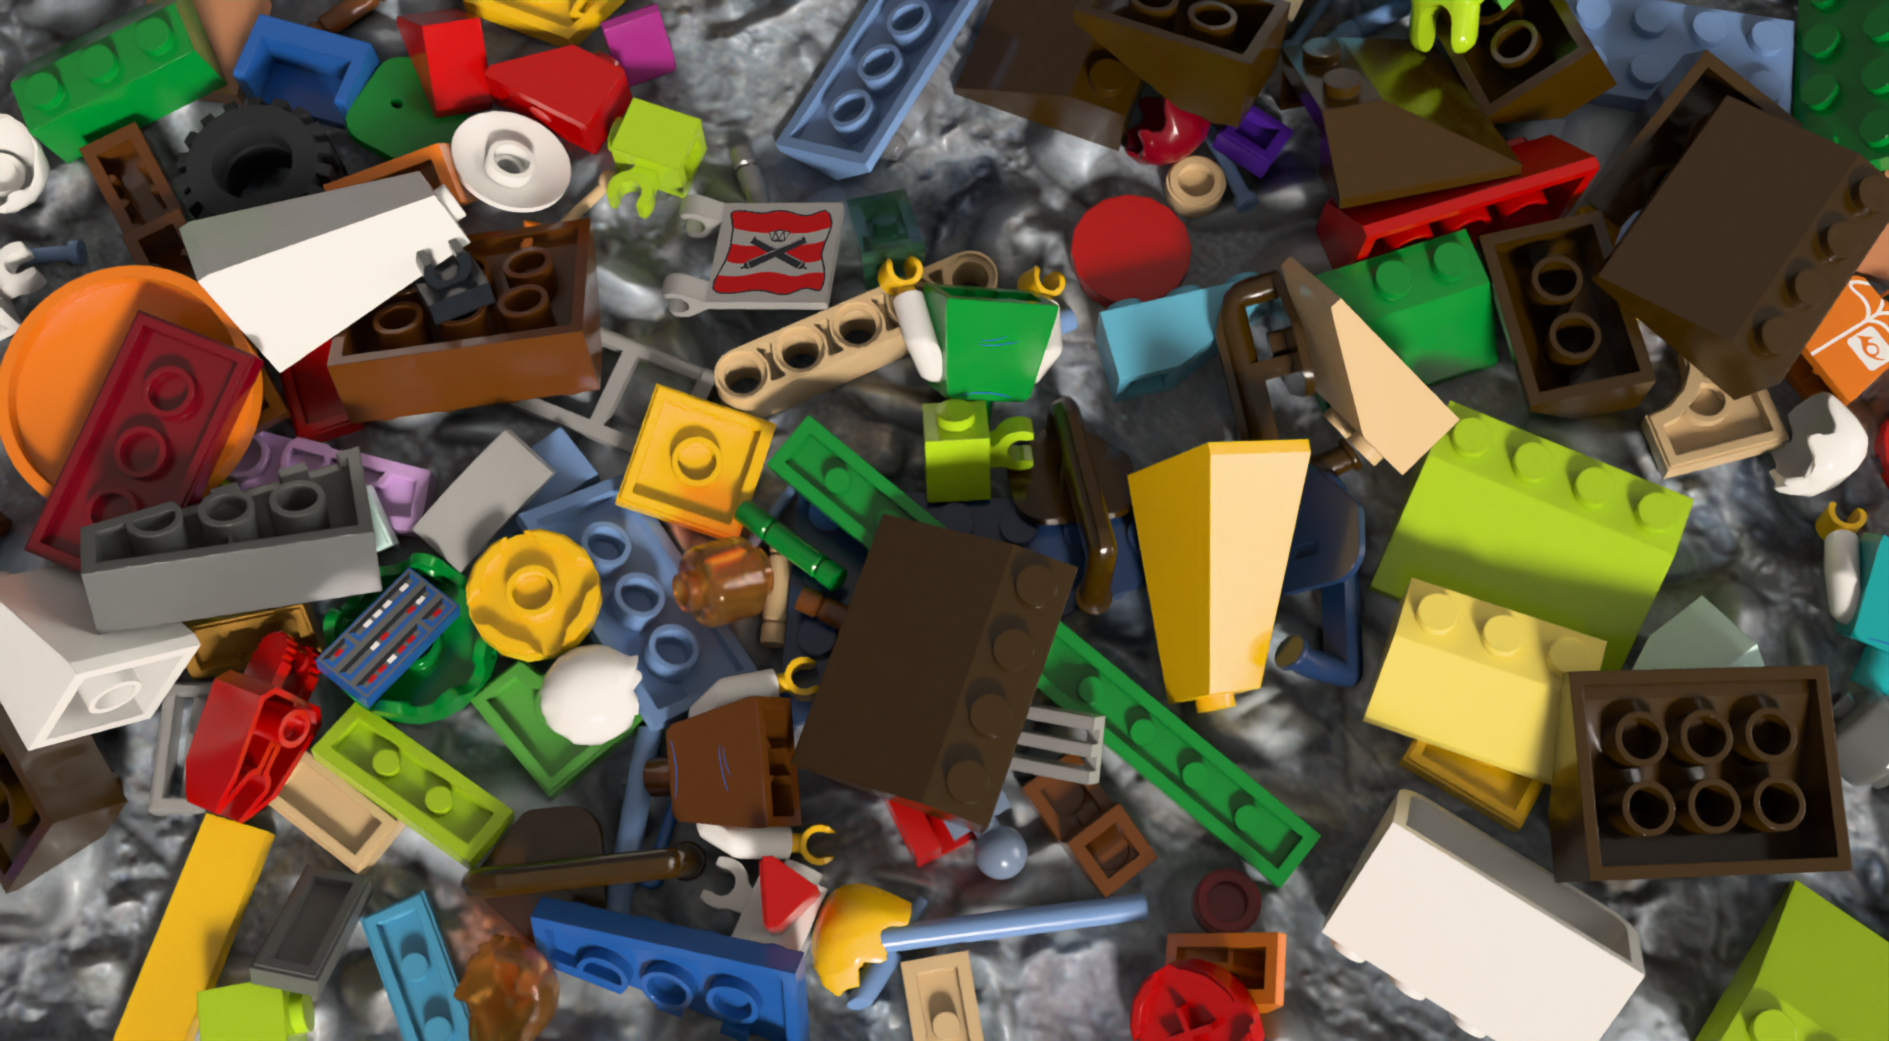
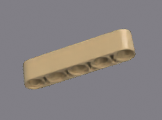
M968 250L924 267L920 280L915 284V289L923 293L924 283L944 285L975 283L981 287L997 288L998 272L996 265L988 256L981 252ZM907 276L900 277V279L907 280ZM879 286L830 307L829 310L818 312L728 351L721 356L714 370V379L721 405L764 419L909 356L910 353L903 340L893 305V300L896 296L885 293ZM855 330L867 331L873 336L870 340L861 344H853L844 339L845 335ZM799 354H808L817 359L814 364L803 369L793 368L787 364L792 357ZM751 378L760 382L757 388L749 393L740 394L730 390L733 383L739 379Z

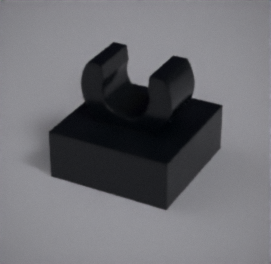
M456 239L448 241L452 257L445 259L435 267L425 251L419 252L416 255V265L422 276L413 281V285L435 325L495 302L489 281L470 252L465 251Z

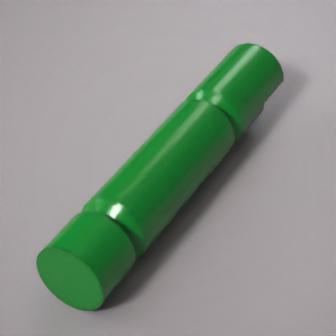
M746 500L737 508L734 516L736 521L808 575L815 578L816 581L827 589L836 591L843 585L847 578L846 569L832 559H829L827 555L783 523L778 522L776 518L753 501Z

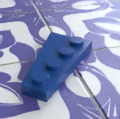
M541 896L530 916L538 963L618 994H622L628 986H632L642 990L647 998L656 1004V1009L682 1018L685 1009L688 1008L722 1021L720 1033L739 1041H748L751 1033L771 1041H810L805 954L802 951L787 949L774 943L764 944L722 935L713 930H698L656 921L647 916H633L595 908L582 902H567Z

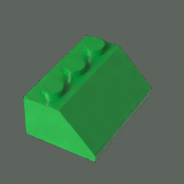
M154 0L26 63L10 85L29 133L69 164L83 157L79 148L133 122H136L142 128L228 85L193 1Z
M1466 229L1314 275L1338 295L1427 387L1494 367L1498 362L1491 284ZM1315 391L1316 399L1324 414L1331 405Z

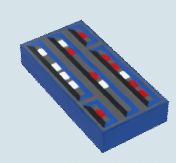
M409 567L315 660L317 669L369 709L460 616V606Z

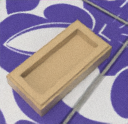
M309 748L303 754L278 796L268 804L352 871L363 876L370 871L406 826L316 761Z

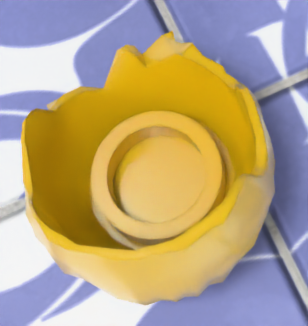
M847 884L835 889L825 899L818 912L811 938L812 966L816 970L821 984L836 996H840L847 989L859 987V968H864L867 962L882 963L887 960V951L880 937L882 930L891 926L908 925L912 910L911 902L868 884Z

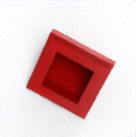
M762 856V861H759L763 926L767 932H770L771 936L782 935L821 895L816 885L774 856Z

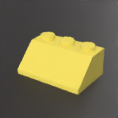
M1411 578L1395 609L1362 721L1551 785L1563 673L1600 671L1607 641Z

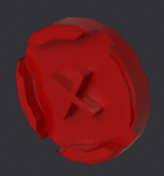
M1122 195L1104 199L1085 212L1074 229L1069 261L1072 271L1075 272L1076 278L1081 283V289L1090 299L1108 308L1110 305L1124 299L1136 298L1141 300L1142 303L1164 298L1169 292L1179 288L1188 273L1192 246L1185 225L1170 208L1152 198Z
M1199 958L1174 960L1142 981L1132 999L1129 1026L1133 1041L1137 1039L1139 1041H1264L1265 1034L1259 1009L1244 984L1222 966Z

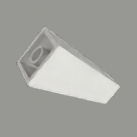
M420 171L194 220L179 228L198 283L279 373L421 277L422 274L416 265L417 253L425 251L435 267L452 255L448 241L456 239L462 247L470 243L458 223L459 220L467 215L445 184L434 190Z

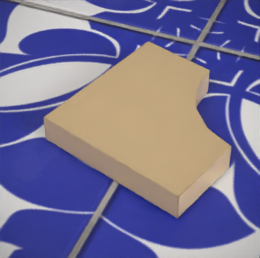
M1678 354L1677 359L1681 381L1677 394L1667 406L1646 415L1640 425L1662 479L1784 449L1790 440L1768 389L1733 400L1680 354Z

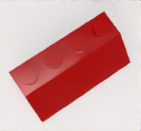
M1552 134L1530 141L1526 137H1518L1506 143L1522 163L1521 175L1339 209L1333 198L1330 197L1325 203L1315 230L1332 270L1466 229L1475 250H1478L1477 238L1479 235L1567 217L1599 170L1600 165L1596 156Z

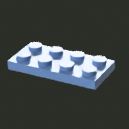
M1566 0L1617 85L1586 104L1639 112L1684 54L1707 49L1791 115L1795 21L1661 0Z

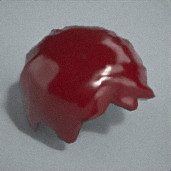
M1163 95L1158 97L1144 96L1139 99L1138 103L1143 119L1139 125L1126 130L1127 145L1124 150L1129 157L1143 165L1163 166L1179 162L1183 158L1188 157L1202 144L1208 136L1211 122L1204 120L1201 116L1178 109Z

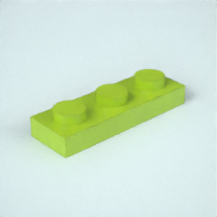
M356 702L311 749L316 761L468 870L475 868L515 820L514 811L386 720L367 711Z

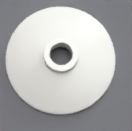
M505 111L479 113L465 120L457 128L450 146L451 156L459 181L475 197L491 206L511 212L543 210L555 204L564 195L569 185L571 163L566 149L550 130L526 116Z

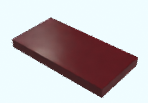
M138 310L24 551L81 573V527L170 501L176 503L181 509L199 504L211 474L265 361L256 355Z

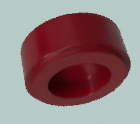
M1221 868L1205 875L1196 885L1191 897V910L1195 921L1206 933H1244L1255 924L1259 917L1261 897L1257 886L1246 874L1236 869Z

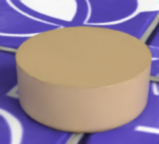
M1189 155L1181 161L1173 163L1168 170L1164 184V196L1168 205L1176 213L1189 218H1200L1211 214L1222 201L1226 187L1224 172L1215 161L1201 155Z

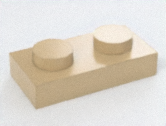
M968 950L900 962L913 1041H984Z

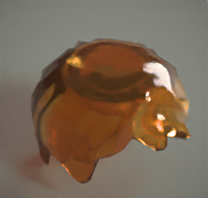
M493 934L489 941L481 942L478 945L479 952H475L470 956L465 964V973L453 996L457 1001H464L471 1012L468 1027L470 1041H534L556 1015L560 997V983L557 972L544 954L536 950L532 945L514 936Z

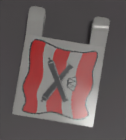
M686 195L681 201L679 215L682 219H687L685 227L687 234L692 238H706L718 232L719 234L709 281L682 273H672L666 276L662 287V295L666 299L670 298L668 307L671 314L677 317H689L707 309L829 310L845 213L843 202L724 203L702 195Z

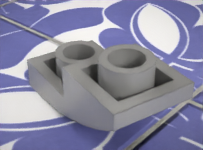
M508 428L465 469L423 515L412 530L461 573L474 563L509 521L517 518L518 514L527 507L557 471Z

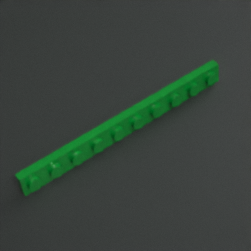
M810 415L803 420L767 462L768 469L868 551H870L883 514L946 528ZM1060 621L1036 690L1058 708L1104 715L1103 745L1274 887L1281 888L1322 835Z

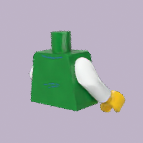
M909 256L904 261L903 267L907 280H902L895 275L893 263L888 258L878 271V283L885 293L896 296L893 300V305L901 334L919 375L926 379L927 384L946 398L962 399L965 401L985 400L990 429L994 401L1025 402L1031 396L1034 384H1037L1062 352L1060 306L1053 300V297L1059 295L1064 290L1066 283L1064 276L1058 271H1053L1044 277L1042 286L1039 279L1040 269L1035 265L1019 277L1017 283L1018 290L924 283L922 293V291L915 289V284L923 274V266L920 260Z

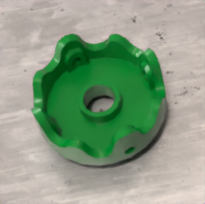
M413 553L403 562L379 566L382 591L351 596L341 607H332L326 613L323 622V635L329 647L409 567L460 606V616L433 642L429 653L417 659L369 709L343 689L358 705L367 711L380 716L384 720L398 724H425L442 720L462 710L486 685L498 658V651L483 641L469 616V607L466 599L468 578L433 555Z

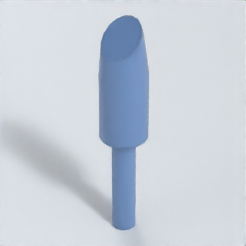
M917 896L911 905L912 910L909 922L918 921L929 903L921 896ZM897 952L887 953V960L882 963H866L859 975L860 986L852 989L846 1004L847 1008L861 1010L872 1005L902 959Z

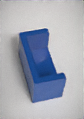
M259 13L235 65L233 77L247 99L262 97L266 105H270L274 98L286 100L293 110L300 106L308 111L314 122L318 121L320 124L346 130L347 111L381 65V62L371 43Z

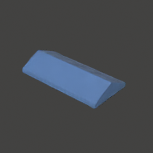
M868 0L775 142L776 147L780 152L835 180L870 173L979 0Z
M623 473L518 514L516 522L523 533L525 530L544 529L564 534L586 550L599 574L602 605L595 626L588 634L594 644L609 646L629 656L638 655L636 670L641 671L642 679L634 689V692L638 697V712L650 731L653 732L668 728L673 723L687 719L690 706L717 680L755 672L758 669L658 519L615 505L625 475Z

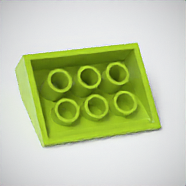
M1450 400L1446 406L1460 420L1418 460L1368 590L1399 602L1411 578H1415L1607 641L1600 671L1621 670L1674 559L1694 499Z
M1790 881L1695 1041H1889V942L1799 881Z

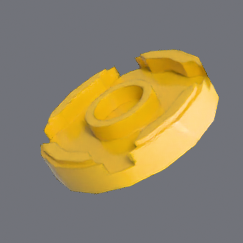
M544 529L525 530L524 534L515 535L509 539L505 536L492 543L474 563L466 585L469 616L483 641L503 656L526 662L555 659L577 647L595 626L602 605L600 577L586 550L566 535Z

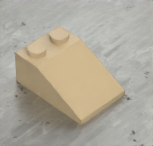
M1290 256L1281 267L1288 293L1303 326L1314 373L1315 391L1331 405L1323 416L1373 466H1376L1385 458L1403 475L1460 419L1338 295Z

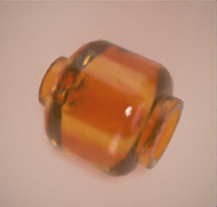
M731 536L697 545L685 551L679 562L678 574L673 577V595L678 607L683 612H689L695 621L707 628H715L758 615L766 605L768 595L773 591L774 572L769 558L761 548L754 547L750 541L740 536Z

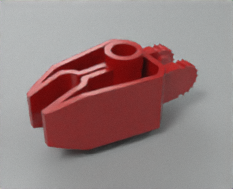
M274 630L273 633L268 632L266 637H262L261 643H258V650L254 651L243 674L228 670L214 678L186 757L187 802L243 824L278 796L322 725L320 707L308 702L319 680L318 674L322 673L317 669L315 661L322 652L308 644L306 646L301 644L300 647H297L298 644L294 642L295 638L281 630L280 632Z

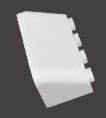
M1401 789L1385 812L1326 916L1321 931L1330 937L1329 941L1332 946L1343 956L1359 963L1367 960L1389 974L1391 982L1404 994L1417 1000H1424L1425 997L1447 1010L1454 1023L1465 1032L1478 1038H1484L1487 1035L1495 1041H1599L1645 977L1639 935L1623 917L1569 883H1555L1554 874L1430 799L1407 789Z

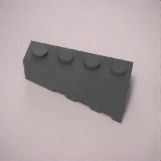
M359 446L337 452V463L308 471L303 462L277 470L279 480L241 491L238 484L234 482L210 489L211 494L205 497L201 503L183 509L173 501L81 527V577L97 634L382 591L374 529Z

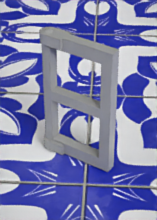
M601 327L602 346L621 355L590 419L538 398L521 400L508 405L608 447L632 455L637 438L610 428L608 425L639 361L696 383L690 395L713 402L717 388L713 369L701 367Z

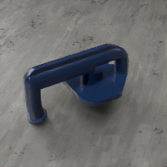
M1309 463L1280 596H1289L1321 588L1324 652L1309 647L1306 638L1303 636L1291 635L1285 638L1277 647L1275 663L1283 671L1292 670L1306 678L1339 687H1353L1360 682L1363 676L1359 568L1363 562L1366 549L1364 509L1361 503L1348 493L1346 486L1339 477Z

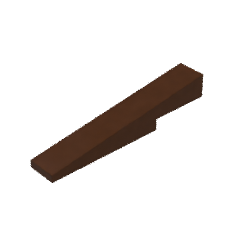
M133 122L79 148L124 234L121 237L135 264L168 269L197 281L179 228L190 222L191 219L153 144L138 124ZM265 364L261 368L263 377L261 413L254 435L291 417Z

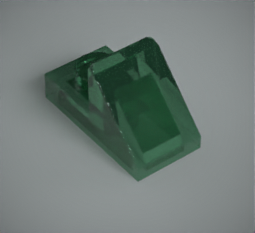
M905 189L846 200L850 224L858 248L863 285L866 290H872L880 286L878 283V271L888 258L891 259L893 271L898 278L906 275L903 263L909 256L919 259L923 268L925 267L924 241Z

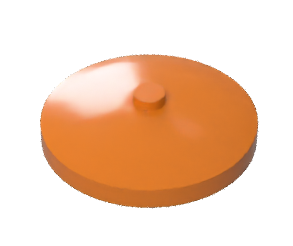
M126 265L100 269L78 277L58 288L42 300L25 318L11 339L0 366V437L14 467L38 493L47 499L49 498L138 310L259 357L252 341L197 281L183 274L154 266ZM260 370L201 499L210 493V489L217 488L232 473L251 443L261 413L263 399L262 370Z

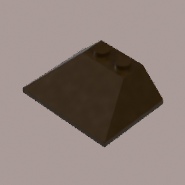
M1313 38L1305 42V44L1282 48L1278 64L1265 84L1280 111L1305 106L1321 132L1319 176L1339 209L1521 175L1522 163L1434 44L1428 52H1422L1414 48L1410 43V39Z

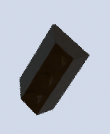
M1484 0L1480 4L1476 44L1470 50L1460 54L1455 53L1452 49V22L1449 11L1444 7L1438 14L1436 33L1468 91L1492 124L1564 118L1617 85L1566 0H1515L1505 10H1502L1493 0Z
M1598 210L1479 235L1477 238L1478 248L1491 284V291L1528 411L1577 420L1638 407L1656 382V377L1637 318L1591 280L1613 250L1602 211Z
M0 702V884L7 894L19 890L103 837L128 800L124 795V788L119 775L108 767L93 741V734L28 751Z

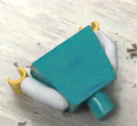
M1832 501L1818 516L1815 523L1818 535L1824 540V575L1829 612L1836 619L1835 632L1865 645L1849 680L1865 688L1879 691L1888 697L1889 537L1884 534L1864 532L1859 540L1856 533L1867 520L1866 512L1863 509L1856 508L1845 523L1835 514L1836 502Z

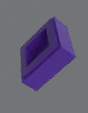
M1252 105L1240 126L1236 128L1225 124L1211 147L1262 179L1287 145L1294 131Z

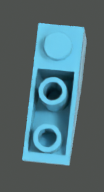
M1241 273L1229 278L1222 285L1200 289L1197 285L1182 286L1172 290L1164 298L1142 303L1141 300L1136 298L1124 299L1110 305L1106 311L1099 312L1095 341L1113 402L1116 403L1172 390L1216 355L1218 349L1214 331L1217 314L1224 294L1234 283L1247 277L1258 275V273ZM1269 301L1246 307L1250 326L1269 311Z

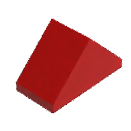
M456 8L397 16L396 25L435 118L492 109L493 97L483 75L488 69L480 17Z

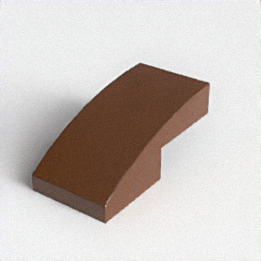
M1062 753L1054 759L1084 765L1082 758L1077 755ZM1033 775L1017 787L1056 841L1102 897H1108L1158 858L1120 803L1112 802L1099 783L1085 785Z

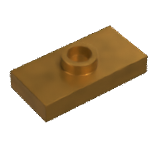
M309 602L181 622L196 635L201 644L186 666L192 681L218 676L228 670L236 672L245 670L254 651L258 650V643H261L262 637H266L268 632L273 633L274 630L278 632L281 630L295 638L294 642L298 644L297 647H300L301 644L305 646L308 644L323 653L324 638Z

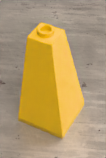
M1308 439L1207 442L1127 475L1168 704L1195 701L1197 713L1221 710L1236 706L1234 694L1261 687L1311 454Z

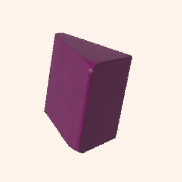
M651 4L600 23L609 56L618 61L625 70L629 87L676 70L674 55L657 4Z

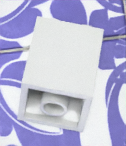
M53 562L41 569L15 574L0 571V702L28 751L150 719L201 645L196 635L181 622L98 635L81 573Z

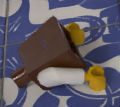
M798 657L787 665L785 673L775 674V671L771 668L717 680L690 706L687 719L669 726L666 732L668 756L651 758L645 763L643 781L647 792L652 797L671 796L672 815L676 821L696 823L698 833L702 839L734 858L762 859V856H774L778 860H786L790 858L791 853H799L803 855L805 860L815 865H824L832 861L835 857L834 855H813L806 847L807 839L815 832L836 833L831 826L821 822L812 823L802 833H792L790 828L791 826L802 825L797 767L790 764L795 751L791 698L779 697V693L788 692L790 696L799 701L813 700L819 685L802 689L793 683L792 678L800 670L816 668V661L809 657Z

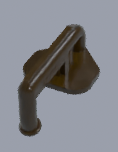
M1273 270L1250 276L1234 283L1224 294L1217 314L1214 337L1240 441L1280 440L1265 380L1283 376L1285 385L1291 395L1307 397L1315 394L1314 373L1302 323L1280 272ZM1269 301L1271 332L1266 333L1271 357L1258 360L1246 307ZM1344 438L1338 440V446L1325 452L1311 455L1309 458V464L1325 469L1336 476H1340L1352 469L1355 471L1362 469V463L1357 453Z
M1061 395L1051 401L1047 411L1046 425L1036 434L1034 440L1027 444L1032 447L1034 466L1025 470L1007 468V482L1013 507L1019 516L1026 521L1045 526L1077 522L1086 562L1083 580L1074 591V599L1077 606L1083 612L1097 615L1104 613L1112 603L1111 587L1117 559V544L1110 519L1121 517L1133 509L1127 475L1134 473L1130 457L1124 451L1086 431L1079 405L1070 396Z
M579 806L541 808L523 813L481 867L471 869L464 874L461 880V888L464 894L471 899H483L526 939L535 944L530 916L541 896L567 902H582L591 907L607 910V885L677 878L680 881H691L703 873L707 858L700 845L691 841H683L673 847L605 854L602 827L598 819L589 810Z

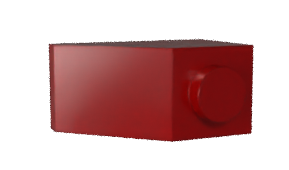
M574 44L492 64L483 74L495 105L509 112L535 120L554 135L594 155L598 153L608 138L615 119L619 116L622 117L632 101L625 70L618 61L606 53L597 51L592 54Z

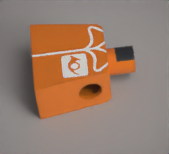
M1858 275L1852 276L1785 376L1786 380L1803 401L1814 394L1825 391L1831 393L1847 406L1889 368V289L1879 295L1866 278Z

